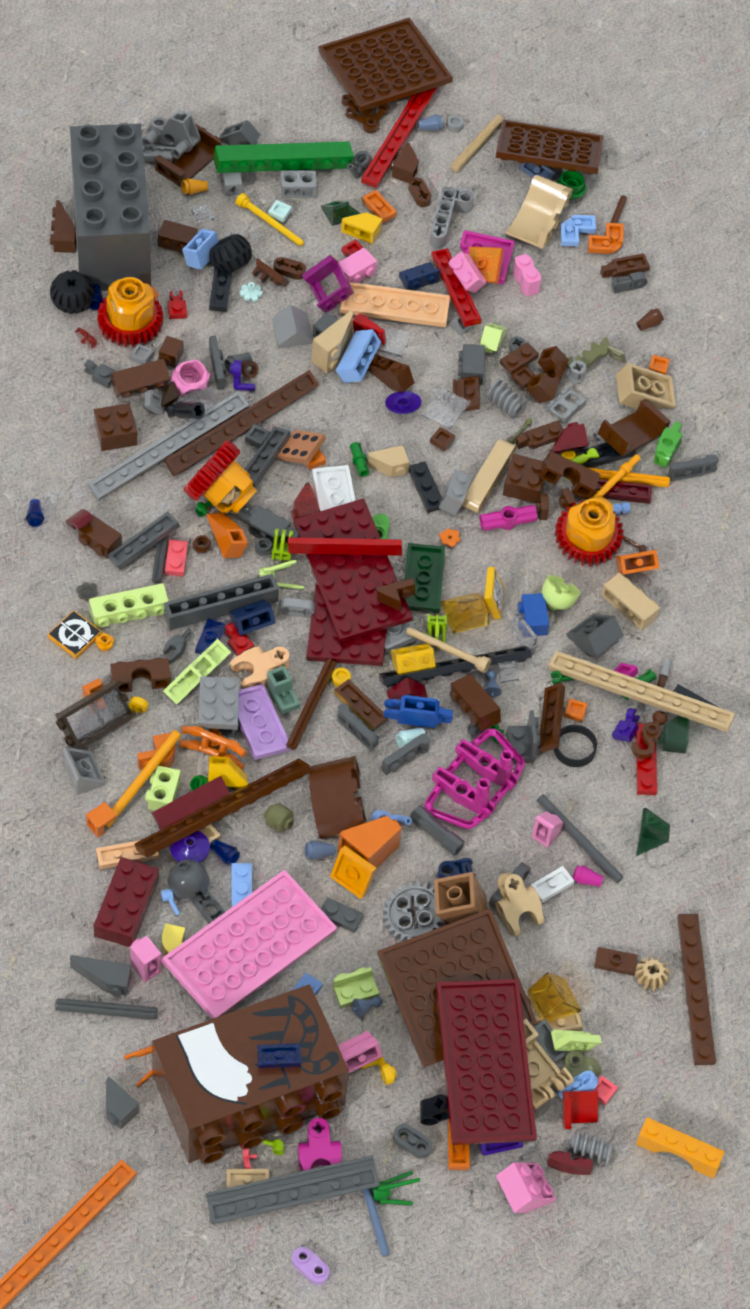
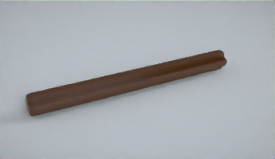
M332 659L325 661L287 741L286 747L291 750H295L298 747L334 671L336 662Z

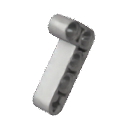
M454 187L442 189L431 228L430 245L433 248L441 249L445 246L454 211L469 213L472 210L474 195L471 191Z

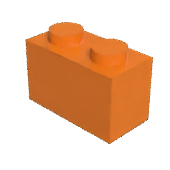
M657 550L615 556L618 573L622 575L659 568Z

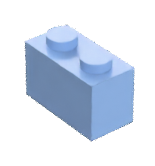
M201 229L182 249L188 267L202 270L210 261L209 251L219 242L215 231Z

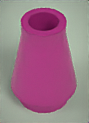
M577 865L572 877L576 884L597 887L601 886L603 880L602 875L584 865Z

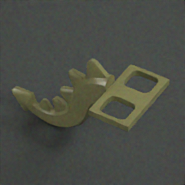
M607 337L603 338L600 345L592 342L591 351L584 350L582 352L584 358L577 355L575 361L584 362L586 368L592 365L599 357L606 358L608 354L610 357L626 363L625 352L611 347ZM572 356L568 358L569 361L566 366L568 368H570V365L573 362Z

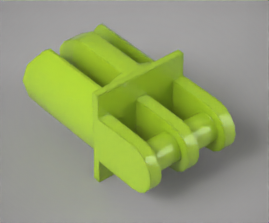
M275 529L272 561L274 559H279L280 562L282 560L291 561L292 554H289L288 543H285L287 530H282L281 542H278L279 529ZM291 530L289 533V537H293V531Z
M428 614L427 635L431 636V633H433L434 638L439 640V634L442 633V642L446 643L447 615L439 616L436 614V616H430Z

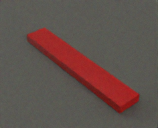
M449 249L432 251L431 257L436 268L440 269L442 281L463 326L468 327L481 324V317L469 292L465 290L454 273V269L448 263L452 259Z
M289 537L288 550L289 554L402 556V540Z

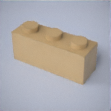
M618 573L603 585L601 595L639 629H645L658 618L660 610L658 604L650 600L641 589L635 587L627 577Z

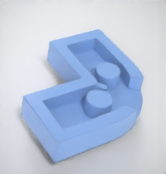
M572 215L571 219L562 223L560 230L561 246H578L579 233H595V216Z

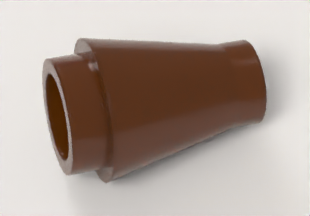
M658 308L651 309L636 324L639 330L643 331L660 325L664 318Z

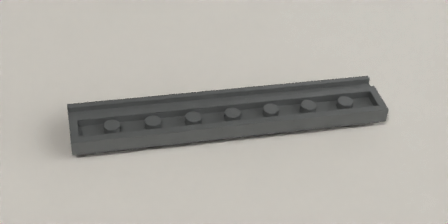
M372 1155L206 1193V1198L213 1225L367 1190L380 1185Z

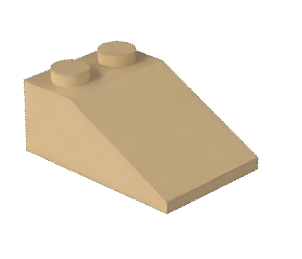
M349 311L313 339L311 362L326 374L337 368L352 336L354 314L352 311Z
M630 363L626 364L616 374L619 404L638 408L640 402L646 399L655 408L676 407L672 377Z

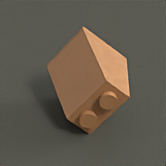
M473 872L434 879L437 917L451 924L487 910V896Z

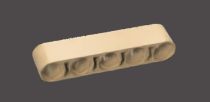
M500 438L498 439L467 490L462 504L463 507L476 513L481 511L511 461L512 455L516 451V445Z

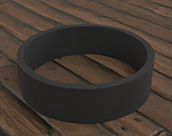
M581 725L563 727L560 737L570 732L581 733L590 739L594 751L584 759L575 760L564 756L558 748H555L554 753L557 759L570 767H582L589 764L595 757L597 749V739L593 732Z

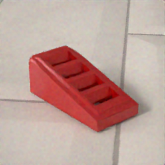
M361 313L354 318V334L356 331L373 329L381 344H386L384 329Z

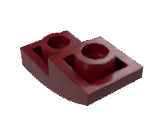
M80 509L65 522L74 530L76 528L79 530L87 526L94 518L87 510Z
M554 1151L548 1155L547 1166L569 1174L591 1175L593 1168L592 1159L579 1157L571 1160L570 1152Z

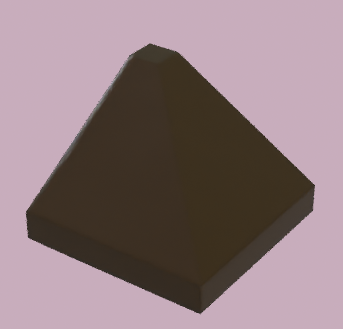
M174 381L163 391L162 407L172 405L180 397Z

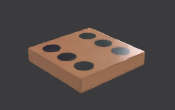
M294 430L277 457L279 460L309 464L326 440L324 434Z

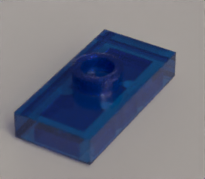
M207 619L196 645L195 653L202 654L217 639L220 641L226 624Z

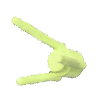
M292 560L272 567L260 568L259 577L273 574L275 578V571L291 567L297 561ZM276 582L278 587L293 589L305 588L302 585Z

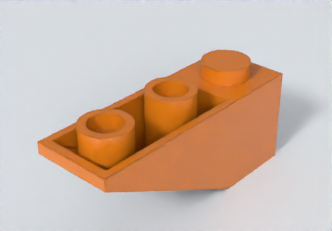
M207 513L206 516L223 558H241L248 544L242 528L224 513Z

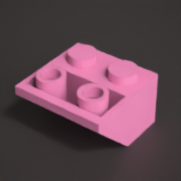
M514 1162L496 1175L514 1213H527L556 1200L553 1189L548 1184L544 1171L538 1163Z

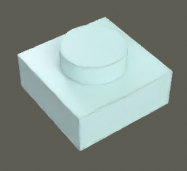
M276 200L268 211V215L284 223L292 211V206Z

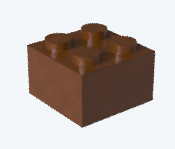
M130 403L94 409V424L101 451L137 445V429Z
M513 454L502 495L532 503L539 502L545 480L539 478L543 461Z

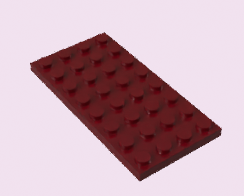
M364 498L293 519L295 529L299 533V538L381 539ZM306 554L340 643L413 621L405 598L400 599L401 611L377 600V587L398 582L388 555Z
M519 979L437 982L436 994L452 1145L536 1141L537 1134Z

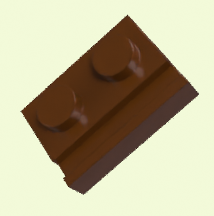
M479 376L461 378V380L457 381L453 379L454 413L458 410L463 412L480 409Z

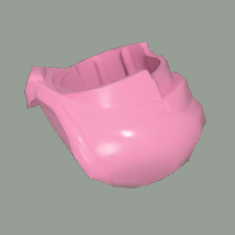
M196 359L185 361L173 370L171 382L174 381L180 397H182L185 393L196 392L200 389L205 390L211 373Z

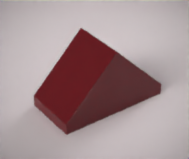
M405 678L387 690L388 699L400 700L401 696L404 695L428 698L425 685L409 678Z

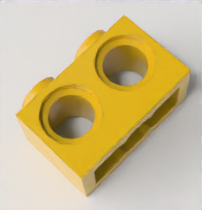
M428 643L391 650L393 669L398 674L436 667L434 651Z

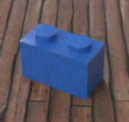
M542 593L522 594L521 601L517 603L518 613L522 615V618H520V628L524 629L525 637L547 635L549 620L546 601Z

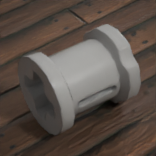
M579 360L573 361L570 365L571 372L568 378L570 382L580 384L584 380L583 373L586 371V365Z

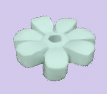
M249 282L248 286L244 284L241 287L240 297H244L245 301H250L251 299L252 302H257L258 297H262L261 287L259 285L255 286L254 282Z

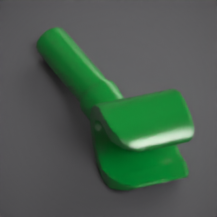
M209 501L206 503L199 502L196 509L198 516H205L208 513L207 508L212 503Z
M559 671L551 673V678H558L552 680L553 685L566 680H577L565 675L562 676Z

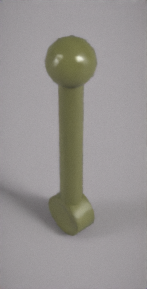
M527 418L525 420V424L518 430V432L512 438L508 439V442L514 444L516 437H518L527 426L532 425V419Z

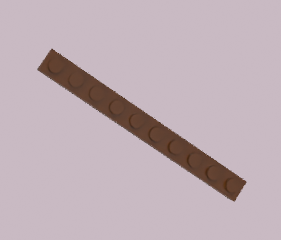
M310 370L306 371L164 460V463L173 476L177 475L220 448L226 441H231L252 428L254 424L260 423L319 385Z
M298 758L134 843L135 848L145 857L152 856L165 847H170L173 843L189 837L190 834L206 828L209 824L237 812L240 808L254 803L263 796L271 794L278 788L302 778L305 774L311 772L310 765Z

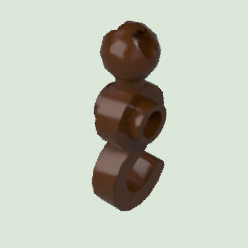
M661 710L656 711L652 716L653 722L646 723L642 728L641 735L648 749L642 750L636 742H632L631 752L637 758L647 759L653 754L654 742L658 741L661 736L660 726L667 722L665 712Z

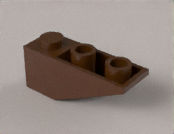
M56 200V207L52 209V217L55 218V221H51V231H54V234H50V245H53L54 252L75 253L76 228L61 202Z
M375 354L367 369L387 387L401 393L415 383L409 365Z

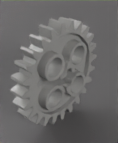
M410 881L407 888L404 884H401L402 890L399 891L395 888V895L388 894L391 901H384L387 907L382 908L385 914L382 916V919L385 922L384 926L388 929L389 935H393L395 940L401 937L400 940L403 942L440 928L439 925H446L443 919L436 916L434 886L429 889L428 883L421 887L419 881H417L416 886H413ZM412 897H414V904L417 910L416 918L418 922V929H415V920L413 918L414 910L411 902ZM422 900H428L427 903L423 905L419 904ZM404 903L408 904L405 908H399ZM425 918H430L427 923H421ZM404 922H410L408 926H402Z

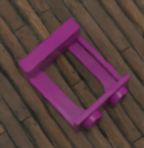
M331 255L302 274L304 280L310 284L319 302L317 306L325 313L333 310L335 306L354 294L339 262ZM334 272L341 287L327 297L320 281Z

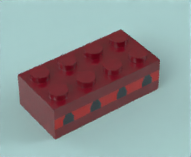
M120 857L93 925L94 937L127 947L132 945L137 938L158 884L159 868Z

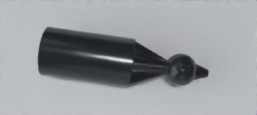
M179 402L176 406L175 403H172L165 411L170 418L172 415H176L180 419H201L205 414V407L200 402Z

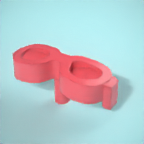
M249 1149L243 1150L245 1169H253L249 1159L257 1158V1154H249Z

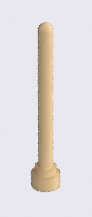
M408 627L406 629L408 635L475 664L477 670L486 673L489 669L491 659L485 656H473L414 628Z

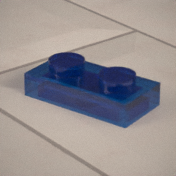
M300 1043L257 1045L258 1068L301 1066Z

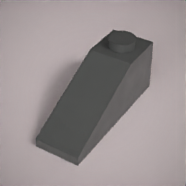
M70 955V968L106 993H110L113 996H127L132 975L131 965Z

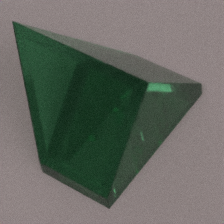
M336 200L321 205L332 226L341 224L342 219L345 217L361 214L351 207L348 201Z
M643 808L641 814L636 856L669 842L670 825L648 808Z

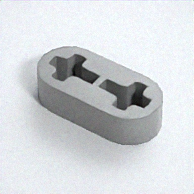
M282 598L279 602L278 610L284 615L311 617L315 613V603L310 600Z

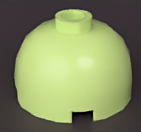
M549 575L545 579L541 592L543 598L547 603V607L551 610L569 609L576 603L580 591L572 583L568 586L563 583L565 579L555 575Z

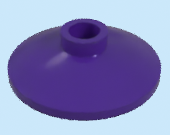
M408 391L403 393L395 392L385 400L386 408L398 414L412 413L418 410L422 404L421 398L417 394Z
M199 830L170 846L171 855L178 862L192 859L200 863L206 859L210 851L208 838Z

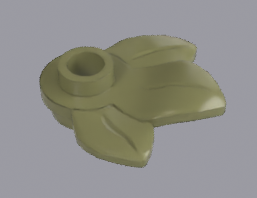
M571 1051L565 1057L564 1067L573 1078L584 1071H592L595 1075L602 1072L600 1065L594 1058L584 1057L579 1051ZM573 1057L579 1059V1063L577 1065L572 1063Z

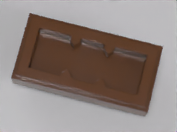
M598 947L594 968L634 976L638 955Z

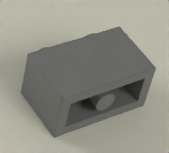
M463 344V349L459 351L458 362H462L461 365H458V376H461V378L479 376L480 385L483 384L485 345Z

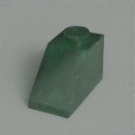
M678 715L665 725L664 732H661L659 743H662V751L686 753L689 733L688 718Z

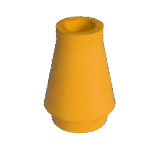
M186 178L181 183L182 193L189 196L208 191L207 180Z

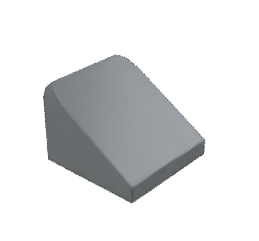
M459 315L448 321V324L460 335L475 326L464 327Z

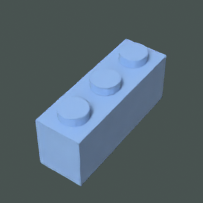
M373 329L356 331L336 368V372L344 383L362 381L381 344Z

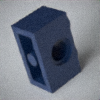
M264 599L229 611L231 622L240 636L276 623L272 606Z

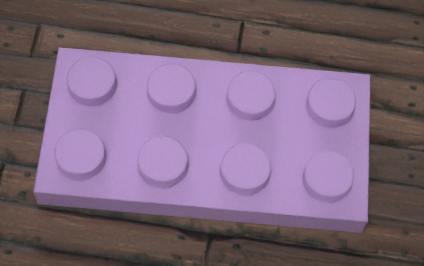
M264 684L239 690L238 724L254 760L291 751L290 748L286 747L288 737Z

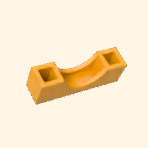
M648 1117L636 1142V1145L654 1153L663 1151L678 1155L688 1161L695 1171L713 1179L725 1151Z

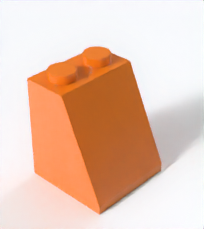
M384 816L343 830L339 834L338 853L342 847L347 846L377 868L399 848L402 828L396 820Z

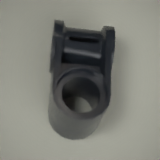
M438 1094L437 1096L420 1101L421 1124L435 1125L438 1122L449 1119L448 1101L445 1095Z

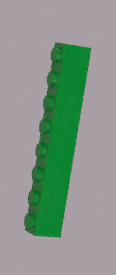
M350 141L215 146L213 156L217 173L348 169V164L352 163L354 158Z

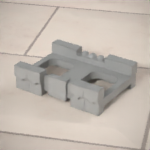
M567 386L561 392V395L547 405L545 411L552 412L565 425L575 412L580 411L586 405V399L577 395ZM573 395L578 401L575 404H571L565 398ZM558 405L567 410L563 415L554 410Z

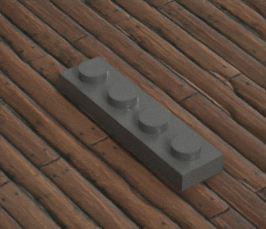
M273 427L244 469L251 475L250 479L253 481V487H257L291 437L289 430Z
M167 511L108 554V557L121 570L179 528L180 525Z

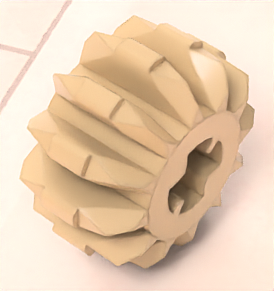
M652 956L648 960L643 958L641 963H638L636 966L635 978L638 979V985L644 984V990L648 987H651L652 991H655L656 987L662 989L669 980L670 971L666 968V962L660 963V957L657 960H654Z

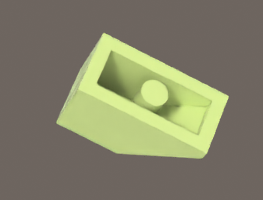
M493 323L485 325L480 345H485L486 352L493 353L499 350L507 327Z

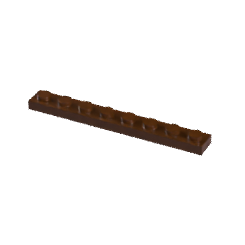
M678 914L677 922L694 1065H715L716 1059L698 914Z

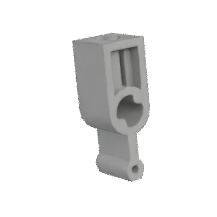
M240 172L221 173L225 196L240 195L243 191Z

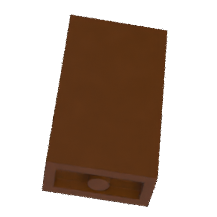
M197 124L200 142L190 152H184L179 159L174 158L172 163L161 155L155 158V171L181 187L182 180H186V178L192 179L213 160L215 146L222 145V141L217 136L212 135L205 128Z
M644 399L640 402L637 411L613 424L603 420L597 434L619 454L625 456L661 437L664 429L669 427L671 421L649 401Z

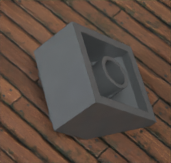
M595 613L566 633L567 637L585 654L593 656L602 655L608 647L617 644L619 639L624 636L615 616Z

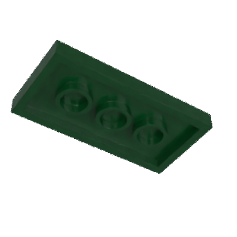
M408 543L404 580L413 578L416 594L405 598L410 610L440 613L445 546Z

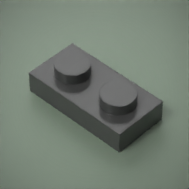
M328 897L321 908L335 925L355 933L363 918L362 912Z

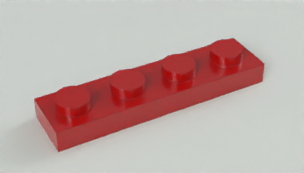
M637 723L639 728L636 732V743L640 749L646 750L648 747L641 735L645 724ZM654 742L655 748L651 757L647 759L636 757L637 795L656 796L657 794L656 742Z

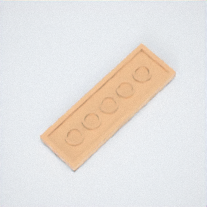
M349 282L354 294L341 302V314H347L349 311L354 312L353 315L356 316L361 313L370 318L446 328L450 295Z

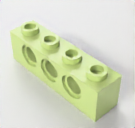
M162 583L89 599V610L95 627H107L111 624L144 619L153 615H163L164 602H168V597Z

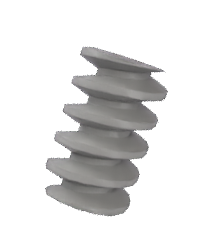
M498 379L489 389L487 398L493 401L495 405H498L500 409H503L504 413L508 414L510 418H515L526 409L527 401L522 402L523 398L521 396L517 398L518 394L517 392L512 393V388L506 390L507 384H502V380Z
M578 1128L572 1137L568 1152L573 1148V1155L576 1156L581 1151V1157L585 1158L589 1154V1159L593 1161L597 1157L598 1164L605 1160V1166L608 1167L614 1150L613 1141L609 1140L605 1144V1138L602 1137L597 1142L596 1134L589 1139V1132L586 1131L581 1136V1129Z

